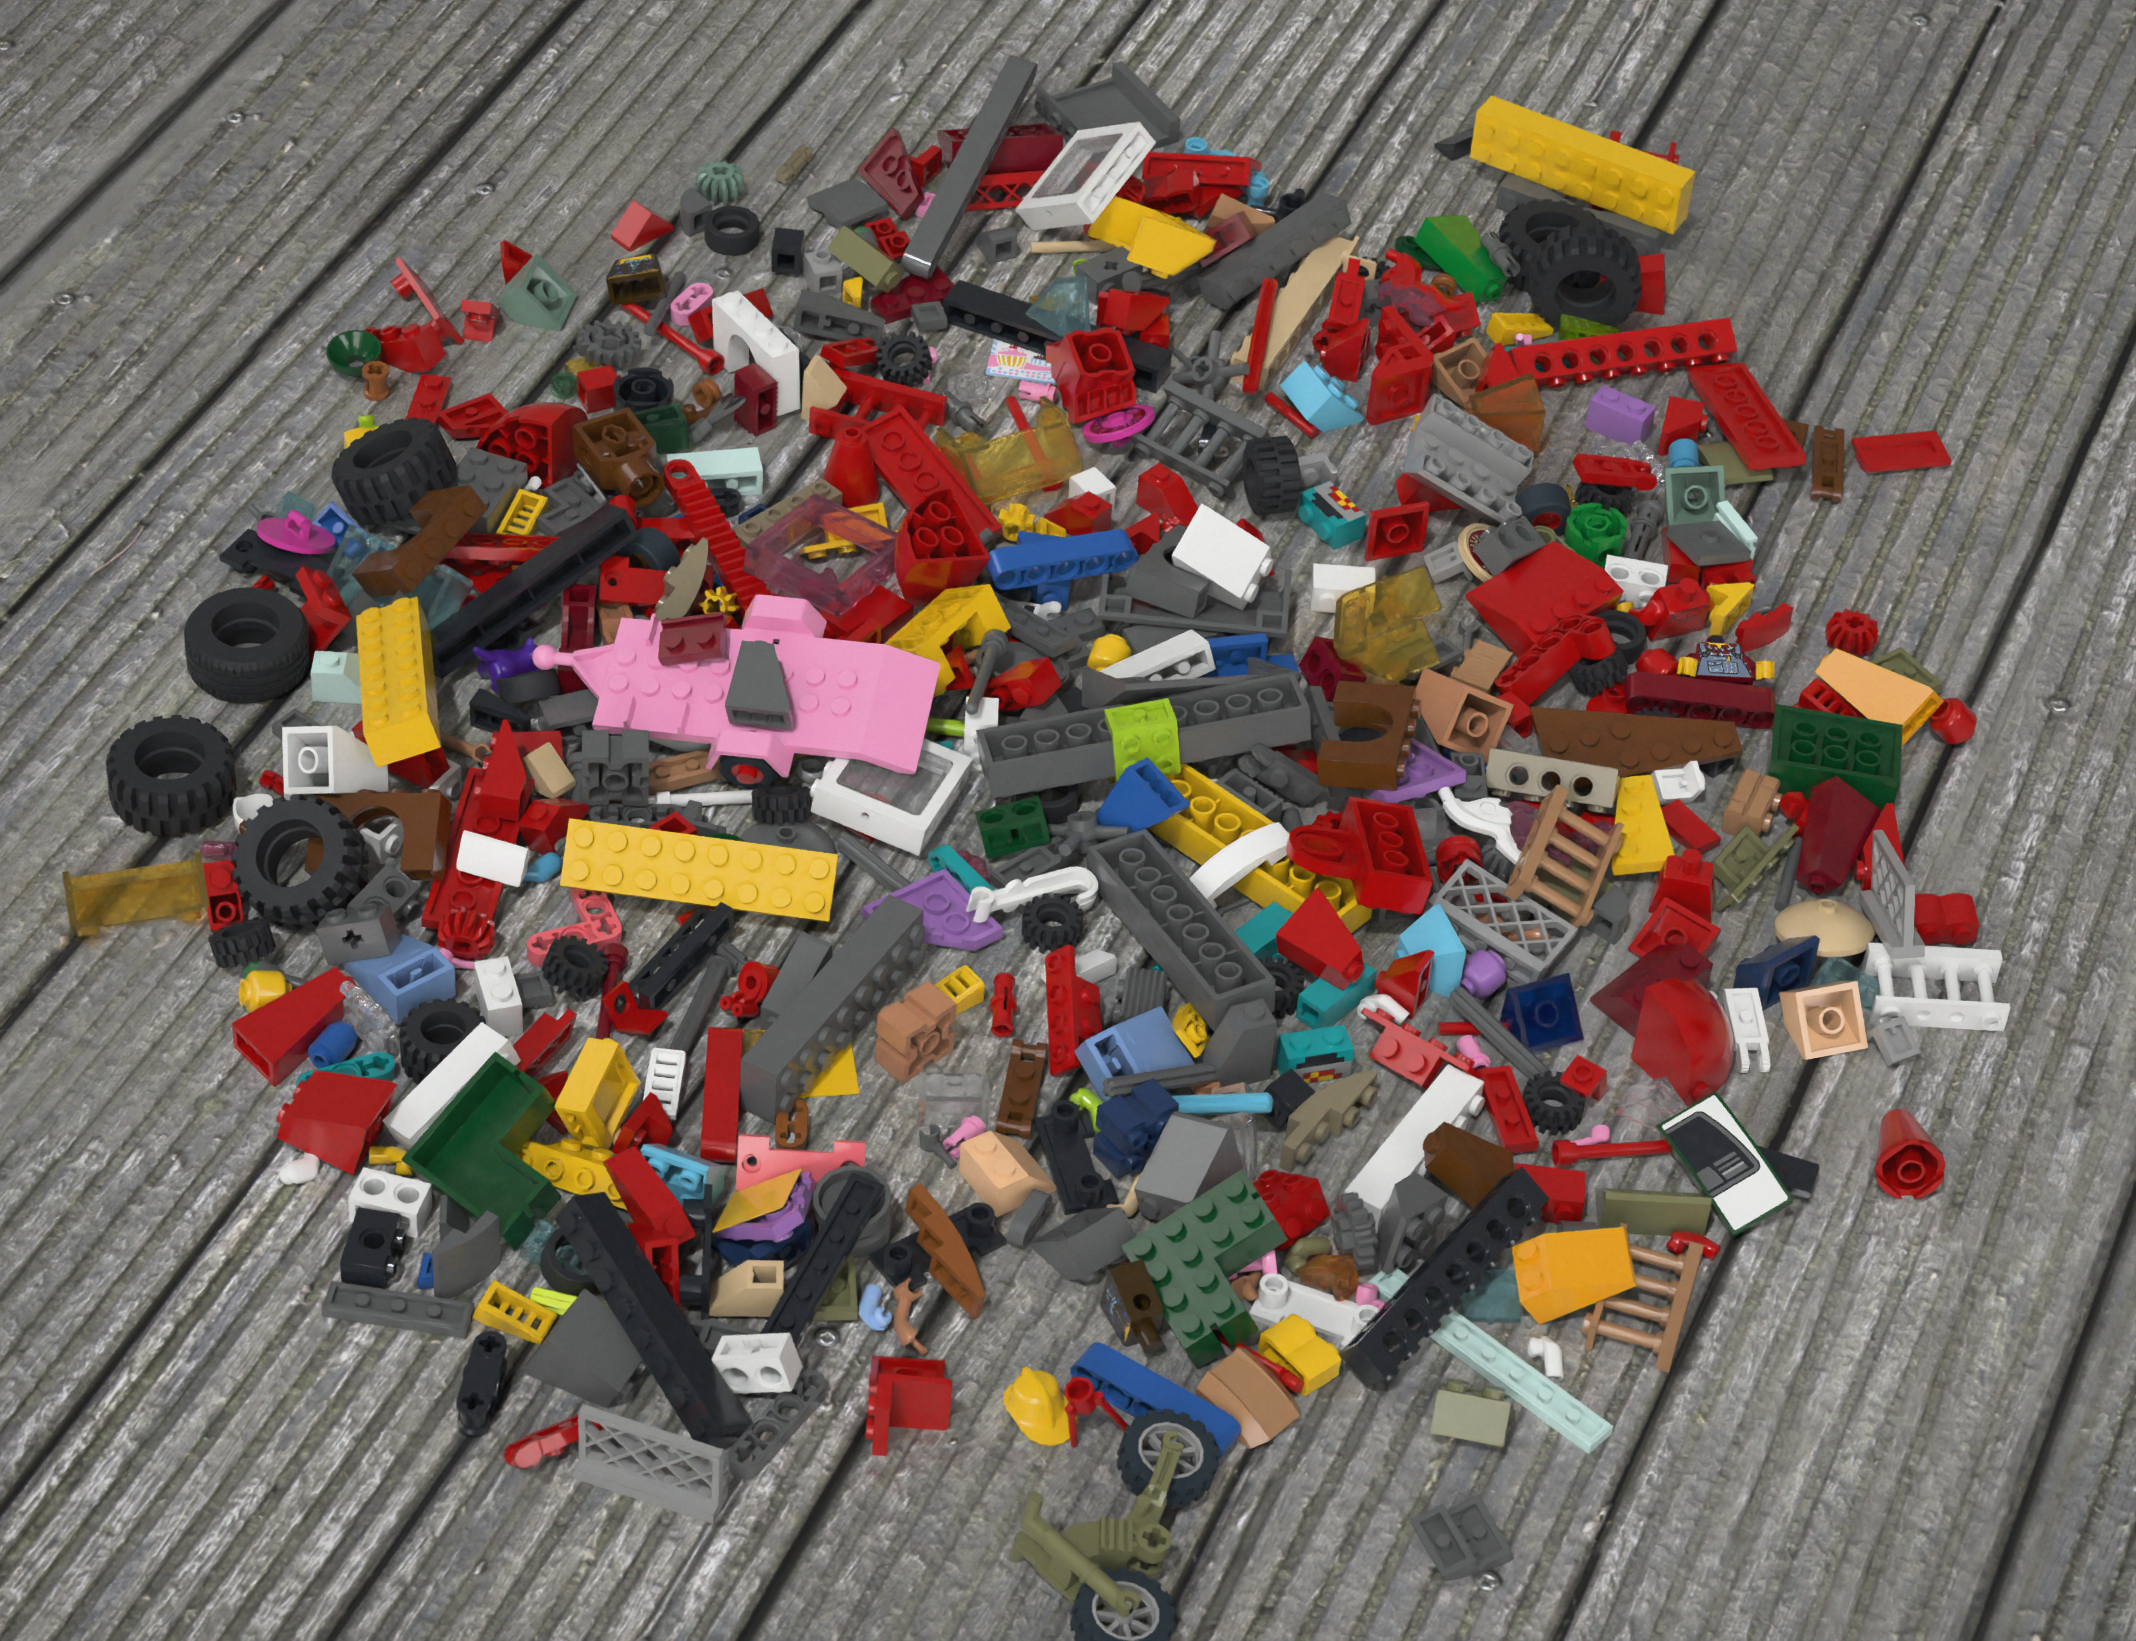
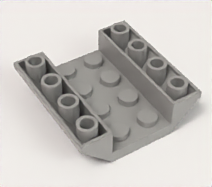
M1434 393L1410 435L1403 472L1493 526L1498 527L1509 518L1514 521L1523 517L1521 507L1515 503L1517 486L1531 472L1534 452L1530 451L1525 445L1519 444L1505 436L1500 430L1494 429L1480 421L1475 415L1468 414L1455 406L1451 401L1443 399Z

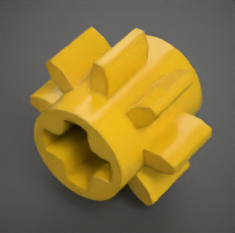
M1011 503L1008 511L1005 509L1000 510L997 519L1003 527V536L1007 540L1017 541L1019 531L1033 533L1035 528L1033 523L1036 516L1031 514L1027 506Z
M725 586L718 587L716 593L712 589L706 590V600L698 604L703 607L705 614L719 612L717 610L719 606L718 601H721L722 605L719 609L726 618L733 617L734 611L741 608L735 602L737 594H727Z

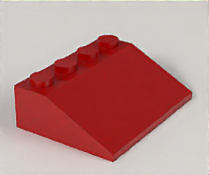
M1552 541L1466 593L1465 598L1519 658L1564 617L1571 614L1594 616L1606 610H1613L1624 591L1604 568L1563 545Z

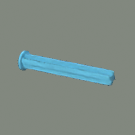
M1267 1092L1172 1096L1179 1103L1178 1112L1189 1115L1269 1113L1273 1107L1272 1096Z

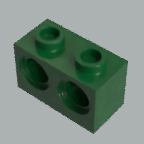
M1039 795L975 812L987 859L1051 843Z

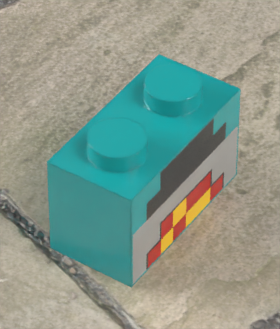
M1331 481L1301 492L1298 516L1333 550L1363 538L1366 514Z
M1344 1024L1278 1035L1275 1065L1280 1076L1292 1068L1307 1084L1346 1078L1351 1075L1354 1047Z

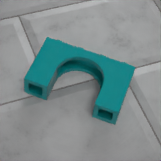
M1273 902L1234 932L1257 959L1261 958L1263 963L1266 962V957H1272V962L1277 960L1278 957L1287 959L1278 953L1276 933L1293 913ZM1363 961L1364 970L1362 975L1356 982H1351L1344 991L1318 978L1298 994L1295 1018L1311 1029L1335 1025L1354 1010L1363 998L1373 994L1377 970Z

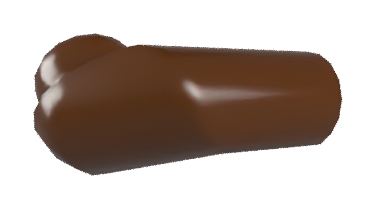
M719 401L714 402L701 411H696V407L692 403L686 404L680 408L681 420L687 425H693L701 417L706 419Z

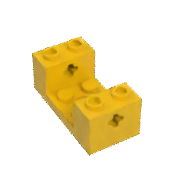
M990 584L945 589L884 644L941 663L933 695L934 698L943 694L947 690L946 686L956 678L941 649V646L949 641L948 637L951 634L953 635L952 648L961 644L963 649H970L981 645L984 634L987 631L998 629L1005 633L1011 626Z

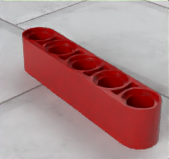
M708 1027L700 1158L711 1162L736 1163L743 1028Z

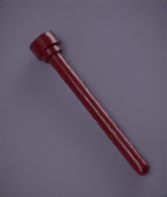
M610 943L602 949L605 953L603 958H608L609 967L604 979L602 998L618 984L619 973L627 967L629 951L621 944ZM602 998L595 1039L601 1040L610 1037L612 1024L602 1003Z

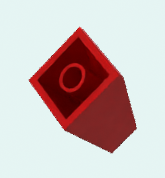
M314 1070L307 1082L304 1080L299 1082L294 1091L292 1103L286 1102L282 1106L276 1122L280 1123L277 1138L353 1175L368 1154L369 1147L375 1144L385 1128L382 1120L389 1114L398 1084L392 1081Z

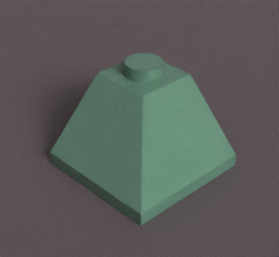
M537 253L505 286L497 305L517 324L559 331L562 329L578 293Z
M1723 465L1663 469L1667 527L1670 525L1713 521L1714 514L1719 512L1716 504L1726 501Z

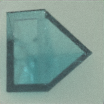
M1086 276L1056 278L1025 314L1061 338L1065 334H1071L1076 330L1090 332Z

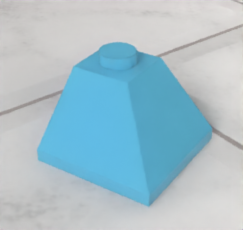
M1438 904L1431 907L1399 935L1397 950L1393 953V959L1396 960L1428 949L1435 952L1428 990L1449 998L1451 992L1460 987L1466 950L1441 905Z

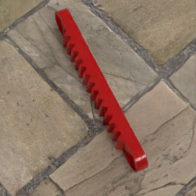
M683 459L671 460L664 467L665 486L697 541L699 542L702 537L708 540L707 558L711 565H714V570L728 594H737L735 602L737 606L741 607L738 611L744 619L745 613L755 595L771 596V591L767 590L765 581H762L760 573L756 572L755 564H751L750 556L746 555L745 547H741L740 539L736 538L735 531L731 530L730 522H726L725 514L721 513L720 505H716L715 497L711 496L710 489L706 488L705 480H701L690 462ZM675 472H682L687 476L682 479H676L671 475Z

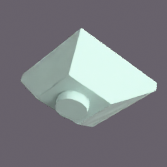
M332 651L314 652L311 668L312 701L361 704L358 654Z

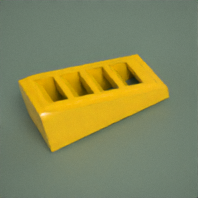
M1492 313L1486 328V333L1495 344L1501 342L1502 346L1516 344L1514 335L1519 333L1523 335L1530 334L1533 340L1550 336L1554 332L1553 328L1545 322V318L1542 319L1538 314Z
M519 488L495 534H507L510 531L519 535H533L538 528L537 517L549 511L548 497ZM524 509H527V510L533 511V513H529V512H526V511H523V510H524ZM519 516H520V517H524V518H527V519H529V520H528V521H525V520L519 519L518 517H519ZM513 524H517V525L523 526V527H525V528H524V530H523V529L514 527V526H512V525H513Z
M967 965L956 969L934 985L957 1003L956 1015L984 1002L985 985Z
M493 1280L479 1302L472 1318L489 1327L540 1345L558 1314ZM496 1303L501 1306L497 1309L493 1307V1304ZM508 1308L515 1310L511 1316L505 1313ZM521 1313L528 1315L524 1323L518 1320ZM535 1318L542 1320L537 1330L530 1327Z

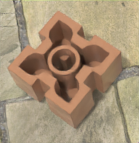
M927 981L916 989L909 990L904 996L902 1004L896 1001L892 1005L885 1006L877 1014L876 1033L879 1036L876 1040L875 1062L902 1084H905L923 1072L926 1063L930 1061L934 1064L954 1051L955 1032L949 1026L955 1023L957 1003Z

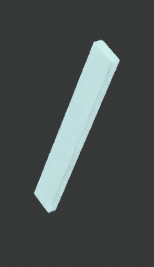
M1399 1269L1389 1275L1380 1271L1367 1283L1379 1286L1377 1299L1383 1300L1386 1303L1408 1280L1409 1276ZM1454 1310L1447 1316L1444 1314L1439 1319L1442 1325L1435 1333L1429 1336L1495 1386L1504 1388L1507 1395L1511 1396V1398L1587 1454H1590L1612 1434L1613 1426L1457 1311Z

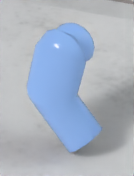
M870 1284L864 1289L858 1306V1315L871 1330L882 1331L892 1321V1315L890 1311L886 1314L883 1312L885 1307H878L882 1290L880 1287Z

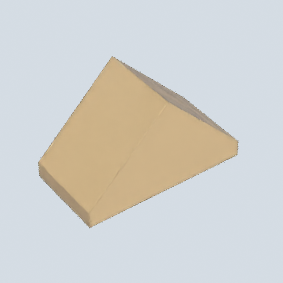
M814 355L804 371L801 419L804 420L809 419L811 406L825 410L836 406L847 389L828 364L818 355Z
M547 742L521 759L526 778L535 779L534 791L548 798H557L576 786V780L550 742Z

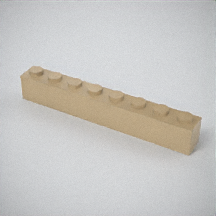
M1333 236L1311 251L1307 257H1303L1297 272L1291 273L1286 287L1280 288L1274 303L1258 390L1263 392L1266 390L1332 297L1337 273L1339 274L1342 271L1343 265L1340 264L1342 252L1345 247H1350L1352 241ZM1252 334L1244 338L1239 352L1235 351L1233 353L1230 365L1247 363ZM1244 375L1232 377V381L1243 385Z

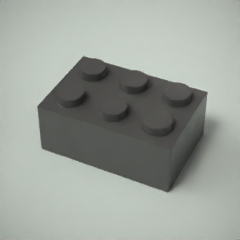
M473 447L469 449L457 465L455 478L452 479V484L449 488L470 485L487 506L488 510L468 532L496 533L519 488L524 489L528 483L527 464Z

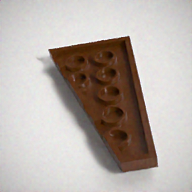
M1530 707V714L1542 756L1622 769L1620 778L1651 775L1655 770L1681 769L1690 761H1697L1698 765L1739 757L1742 756L1743 752L1734 722ZM1549 772L1548 776L1553 790L1557 784L1560 785L1561 780L1557 773ZM1581 777L1576 783V790L1578 792L1593 788L1591 780L1587 777Z

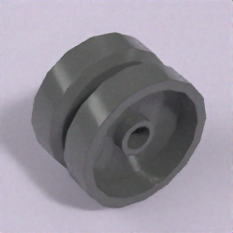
M858 1165L842 1166L828 1172L818 1181L814 1189L815 1234L817 1235L852 1172L885 1185V1193L850 1253L855 1258H864L880 1250L888 1243L892 1234L891 1190L885 1178L873 1169Z

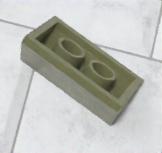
M1596 1188L1595 1191L1598 1229L1620 1227L1621 1223L1628 1224L1627 1234L1669 1236L1676 1230L1695 1232L1703 1236L1705 1234L1712 1198L1701 1193Z

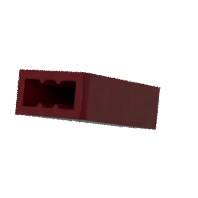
M1837 776L1814 786L1812 789L1795 878L1817 896L1843 884L1881 814L1880 808Z

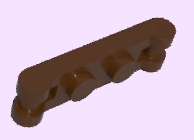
M1814 425L1812 434L1810 499L1820 500V498L1831 499V502L1840 503L1843 492L1844 429L1824 430L1823 426Z
M1013 1039L995 1132L1005 1136L1006 1133L1018 1134L1019 1138L1030 1140L1048 1043L1037 1042V1045L1024 1044V1040ZM1021 1058L1034 1059V1062L1021 1061Z

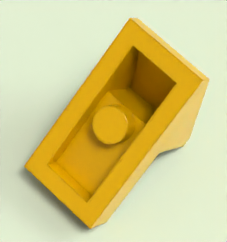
M1748 582L1718 584L1707 587L1706 590L1715 603L1709 615V621L1711 622L1710 636L1720 635L1723 637L1750 608L1754 589L1753 584Z

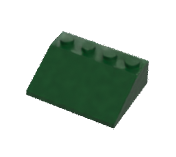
M1776 704L1766 775L1779 779L1781 783L1778 793L1784 795L1788 792H1801L1804 794L1805 799L1811 798L1814 786L1837 776L1883 811L1887 803L1895 804L1900 783L1903 725Z

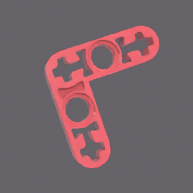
M569 888L570 899L582 922L532 935L527 941V959L529 962L536 966H542L553 941L556 938L559 940L561 936L565 935L568 939L571 935L577 936L580 940L585 938L588 945L595 943L598 946L596 951L602 950L605 945L610 943L620 944L622 941V926L606 893L590 891V895L586 897L585 890ZM591 908H600L604 912L601 914L594 915L588 913L587 910ZM605 925L608 935L605 932H601V926Z

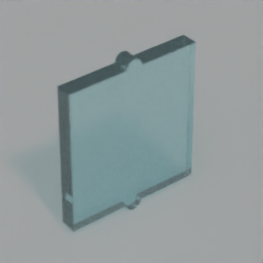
M1485 1269L1480 1275L1483 1279L1482 1282L1469 1293L1464 1292L1459 1297L1462 1300L1459 1306L1460 1314L1470 1322H1487V1324L1493 1325L1494 1322L1520 1323L1521 1321L1515 1270L1487 1271Z

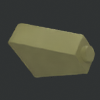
M843 225L827 248L874 286L886 293H889L892 288L897 286L902 273L905 271L904 268L869 239Z

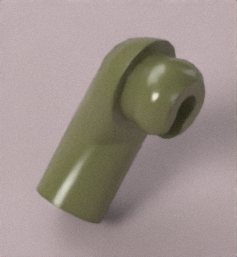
M1327 1237L1298 1239L1285 1255V1267L1293 1275L1304 1274L1306 1272L1304 1268H1308L1306 1259L1310 1255H1326L1330 1252L1331 1244Z

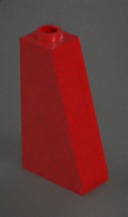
M336 967L326 971L232 1023L234 1048L274 1087L279 1085L309 1057V1046L328 1025L338 1021L345 1022L357 1011L356 995L358 994V988L351 977L345 976Z

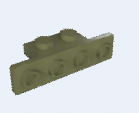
M1795 823L1779 835L1769 847L1746 825L1713 859L1711 863L1714 865V874L1730 889L1715 906L1719 912L1728 905L1732 908L1736 907L1747 896L1744 889H1752L1763 878L1760 874L1761 870L1764 872L1768 871L1779 860L1776 854L1778 852L1783 854L1795 842L1792 836L1799 829Z

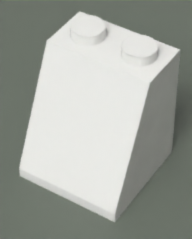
M1203 504L1200 505L1172 554L1174 567L1211 581L1208 595L1242 611L1247 602L1252 603L1259 590L1258 583L1262 576L1267 577L1274 562L1268 545Z
M282 727L284 794L357 793L361 789H369L376 792L388 791V764L377 768L368 745L340 727Z

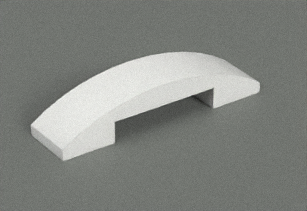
M1279 822L1250 832L1219 851L1189 879L1208 902L1216 908L1217 904L1213 899L1264 861L1267 860L1272 866L1287 855L1286 844L1289 834Z

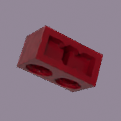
M1244 211L1234 214L1205 232V234L1217 241L1213 251L1200 259L1199 262L1202 267L1209 266L1223 258L1224 255L1231 253L1258 236Z
M1314 637L1298 666L1311 686H1321L1326 702H1333L1338 681L1365 683L1368 678L1340 640L1324 637Z

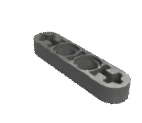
M803 1370L800 1372L792 1391L781 1392L729 1450V1470L732 1475L740 1479H751L765 1468L825 1399L826 1379L823 1374L816 1370ZM803 1387H804V1388H806V1389H808V1390L804 1393V1397H803V1399H802V1396H803ZM784 1407H792L798 1413L792 1417H785L779 1414L778 1411ZM762 1431H771L777 1437L771 1441H763L757 1435ZM753 1449L752 1461L746 1460L751 1455V1450Z

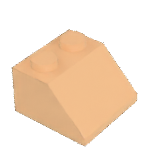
M1837 981L1779 992L1784 1025L1803 1060L1868 1048L1857 981Z
M989 1130L960 1144L959 1173L983 1202L993 1208L996 1217L1021 1207L1033 1189H1038L1047 1194L1056 1191L1057 1186L1016 1139Z

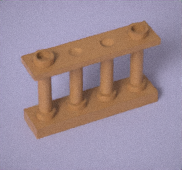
M1557 784L1541 802L1504 895L1515 901L1524 891L1527 893L1531 891L1571 915L1570 924L1576 928L1580 925L1585 927L1594 915V910L1591 907L1610 859L1616 854L1623 842V839L1619 837L1624 824L1618 822L1608 833L1603 832L1567 810V805L1564 804V801L1569 791ZM1560 820L1598 843L1600 846L1596 856L1557 833L1558 829L1554 827L1555 823ZM1551 844L1591 868L1587 879L1548 857V852L1545 851L1546 845ZM1541 867L1579 890L1581 893L1577 903L1539 881L1538 876L1535 874L1536 869Z
M1621 1223L1620 1227H1624L1627 1231L1628 1224ZM1690 1241L1687 1255L1679 1254V1257L1629 1244L1632 1259L1674 1270V1274L1680 1276L1679 1281L1672 1279V1282H1667L1634 1273L1635 1288L1668 1296L1667 1300L1673 1302L1672 1307L1665 1305L1664 1308L1616 1295L1598 1301L1594 1313L1587 1312L1581 1333L1588 1335L1585 1349L1592 1351L1596 1335L1601 1334L1651 1348L1652 1353L1658 1354L1655 1369L1669 1372L1698 1273L1704 1245ZM1604 1308H1609L1660 1322L1659 1326L1665 1327L1664 1333L1657 1331L1655 1335L1604 1321L1601 1318Z

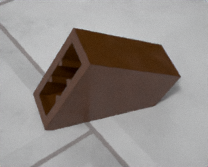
M1443 1122L1436 1130L1430 1132L1423 1141L1425 1168L1473 1208L1503 1176L1514 1171L1513 1154L1511 1151L1447 1122Z

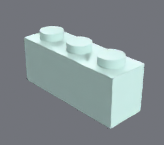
M758 447L666 454V464L675 459H683L690 462L701 480H705L706 488H733L738 490L741 496L763 494V468ZM675 472L671 476L676 479H682L687 475L682 472Z

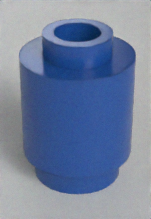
M342 1021L328 1025L308 1048V1054L313 1065L317 1068H322L343 1062L356 1045L357 1034L353 1027Z

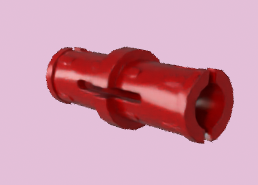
M999 973L994 978V996L990 999V1010L993 1013L991 1032L998 1037H1008L1013 1031V1014L1017 1009V1001L1014 997L1015 978L1009 973Z

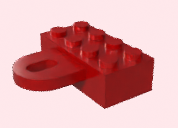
M1349 796L1338 829L1314 825L1299 826L1290 832L1286 844L1287 855L1301 868L1320 875L1351 879L1357 905H1362L1369 909L1394 910L1401 914L1413 913L1422 915L1433 880L1412 806Z

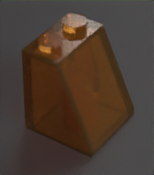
M1525 374L1469 396L1467 408H1464L1463 411L1475 415L1480 421L1494 429L1500 430L1505 436L1515 442L1525 445L1530 451L1534 452L1533 458H1538L1546 411L1533 374Z

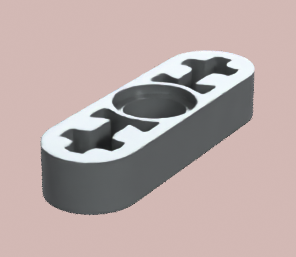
M609 803V805H595L589 812V821L625 825L633 823L629 821L633 817H642L646 820L639 823L641 828L648 829L652 824L675 811L682 816L684 809L675 804H649V806Z

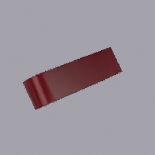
M1633 672L1624 679L1625 707L1634 714L1637 711L1642 713V709L1648 707L1649 711H1652L1653 707H1658V711L1663 712L1664 708L1669 709L1668 714L1670 715L1676 712L1679 714L1678 718L1734 722L1736 727L1768 729L1773 724L1776 697L1774 691L1770 688L1648 672Z

